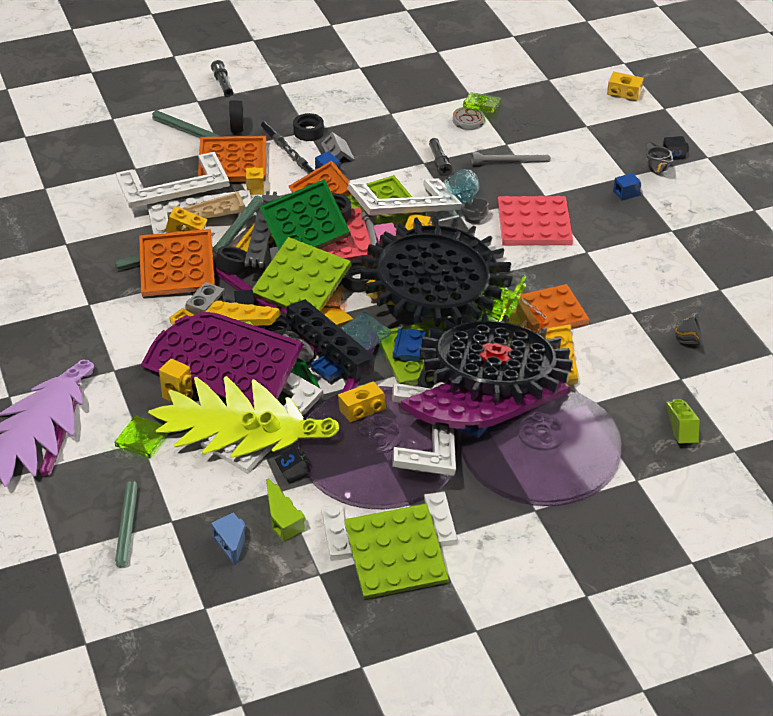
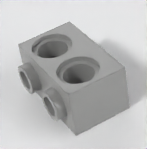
M205 282L186 301V310L197 315L199 312H205L215 301L225 302V289Z

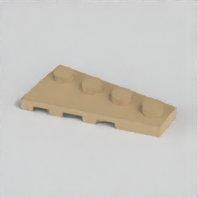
M239 192L181 209L206 219L243 212L245 205Z

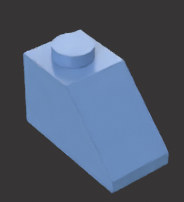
M233 512L212 522L211 528L212 537L234 565L238 562L245 542L246 525Z

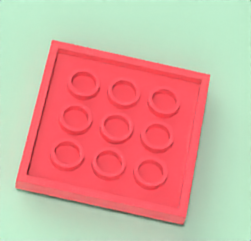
M566 196L498 197L497 204L502 246L573 244Z
M352 208L351 217L346 222L351 236L323 247L321 250L349 261L362 260V256L373 258V256L367 254L368 245L371 242L366 224L361 218V208Z

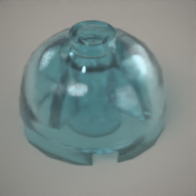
M471 169L455 171L453 173L454 176L446 178V189L449 193L455 195L459 201L467 202L479 191L478 175L476 172L473 173Z

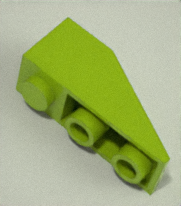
M681 399L666 402L673 434L677 442L699 443L700 419L687 402Z
M269 478L266 479L271 527L277 536L285 542L305 531V515L301 510L296 509L289 497H285L277 484H274Z

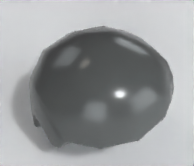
M478 198L473 199L471 204L465 202L462 207L463 215L471 221L483 220L489 211L488 201Z

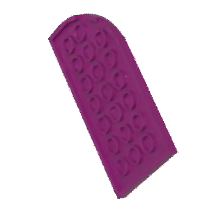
M199 312L197 315L181 317L174 321L175 324L166 331L163 330L151 344L140 366L159 374V369L170 359H174L190 367L192 387L196 388L194 378L198 377L219 397L225 399L224 377L227 376L246 396L254 408L252 380H256L278 400L304 344L301 341L218 313Z
M450 381L402 400L401 408L431 424L441 422L449 424V428L465 429V425H477L478 428L496 425L570 393L571 386L559 382L558 392L556 393L542 387V399L538 400L528 393L522 395L521 403L518 404L513 396H500L497 404L493 402L491 395L479 394L475 400H472L471 391L460 388L452 393L450 392Z

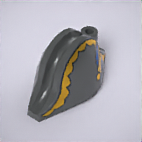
M646 142V157L651 169L655 173L667 171L669 165L673 163L672 152L653 142Z
M697 312L676 325L675 333L680 343L703 345Z

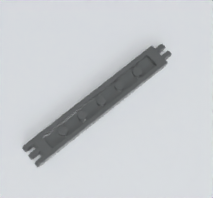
M266 191V195H262V205L280 198V196L277 195V192L273 191V195H270V191ZM260 207L258 208L247 250L245 267H249L250 263H252V267H256L257 263H259V268L264 267L271 232Z

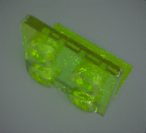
M523 275L513 292L498 286L497 288L503 289L501 300L490 298L495 301L493 310L490 312L484 308L483 313L498 321H501L504 315L510 318L514 310L512 306H517L518 301L521 299L519 293L522 295L527 286L524 283L526 276Z

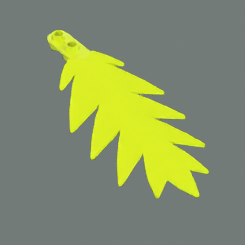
M227 376L224 377L227 406L207 384L198 377H195L194 380L201 406L184 394L169 390L173 405L162 406L148 411L152 416L167 422L156 430L157 433L191 429L173 445L175 448L192 444L217 434L202 451V454L205 455L243 439L230 455L231 458L246 455L273 444L276 445L272 448V451L276 452L292 445L298 439L330 438L339 431V423L332 418H325L324 420L309 418L304 420L300 410L289 397L286 398L287 412L281 403L254 379L252 380L253 408L246 396Z

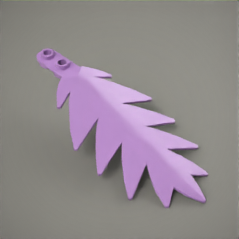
M80 360L59 377L52 378L31 389L32 392H37L0 412V416L16 414L0 422V433H2L0 434V480L4 487L8 486L13 476L16 456L32 476H36L37 454L34 438L54 456L58 455L57 440L52 420L70 436H74L75 420L71 397L79 405L83 404L81 391L77 384L81 382L83 376H89L93 373L94 364L92 362Z

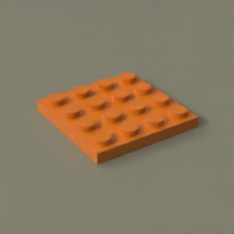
M266 136L200 137L199 155L215 152L229 182H246V168L253 167L263 168L264 181H266ZM199 162L198 176L206 175Z
M211 229L139 236L142 297L196 292L205 282L215 285Z

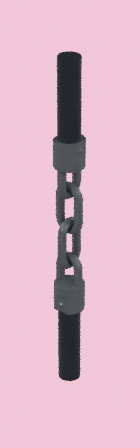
M266 122L261 123V127L279 146L284 148L291 158L296 160L302 169L308 174L315 171L303 157L288 145L279 133H276Z

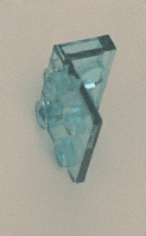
M365 311L341 327L343 331L367 351L391 335V330Z

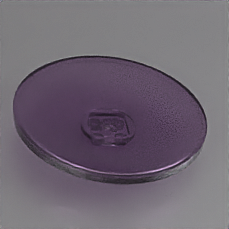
M378 386L385 395V410L351 423L340 411L337 394L317 406L307 417V419L312 418L314 420H324L325 418L336 420L339 423L337 434L330 438H302L298 440L299 452L304 451L310 460L307 464L311 471L306 473V476L320 491L350 506L385 510L418 503L424 500V494L436 493L449 481L452 475L392 467L394 447L433 452L432 424L402 409L401 403L392 402L393 387ZM454 428L455 462L457 467L460 441L457 429Z
M570 390V393L496 425L489 426L479 438L476 437V434L472 433L470 435L462 431L460 438L464 462L472 475L482 485L501 497L533 506L567 505L596 494L614 477L622 452L620 433L610 415L595 401L573 390ZM539 430H544V431H546V432L539 433L538 431H539Z

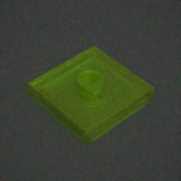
M471 92L463 101V107L494 113L501 104L502 98Z
M135 415L114 441L115 447L151 459L169 433H157L156 430L162 424Z

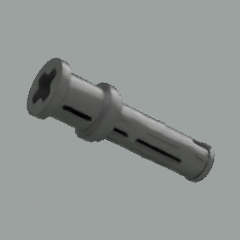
M215 60L211 63V70L214 72L215 79L219 81L224 96L230 97L234 92L227 78L228 72L224 68L223 61Z
M432 138L429 141V145L435 157L434 163L438 167L437 171L441 176H447L452 172L449 158L443 153L439 140Z

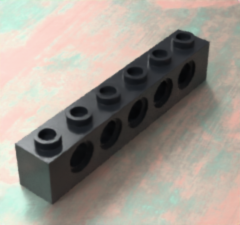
M304 299L287 306L286 322L354 380L374 373L375 356L310 302Z

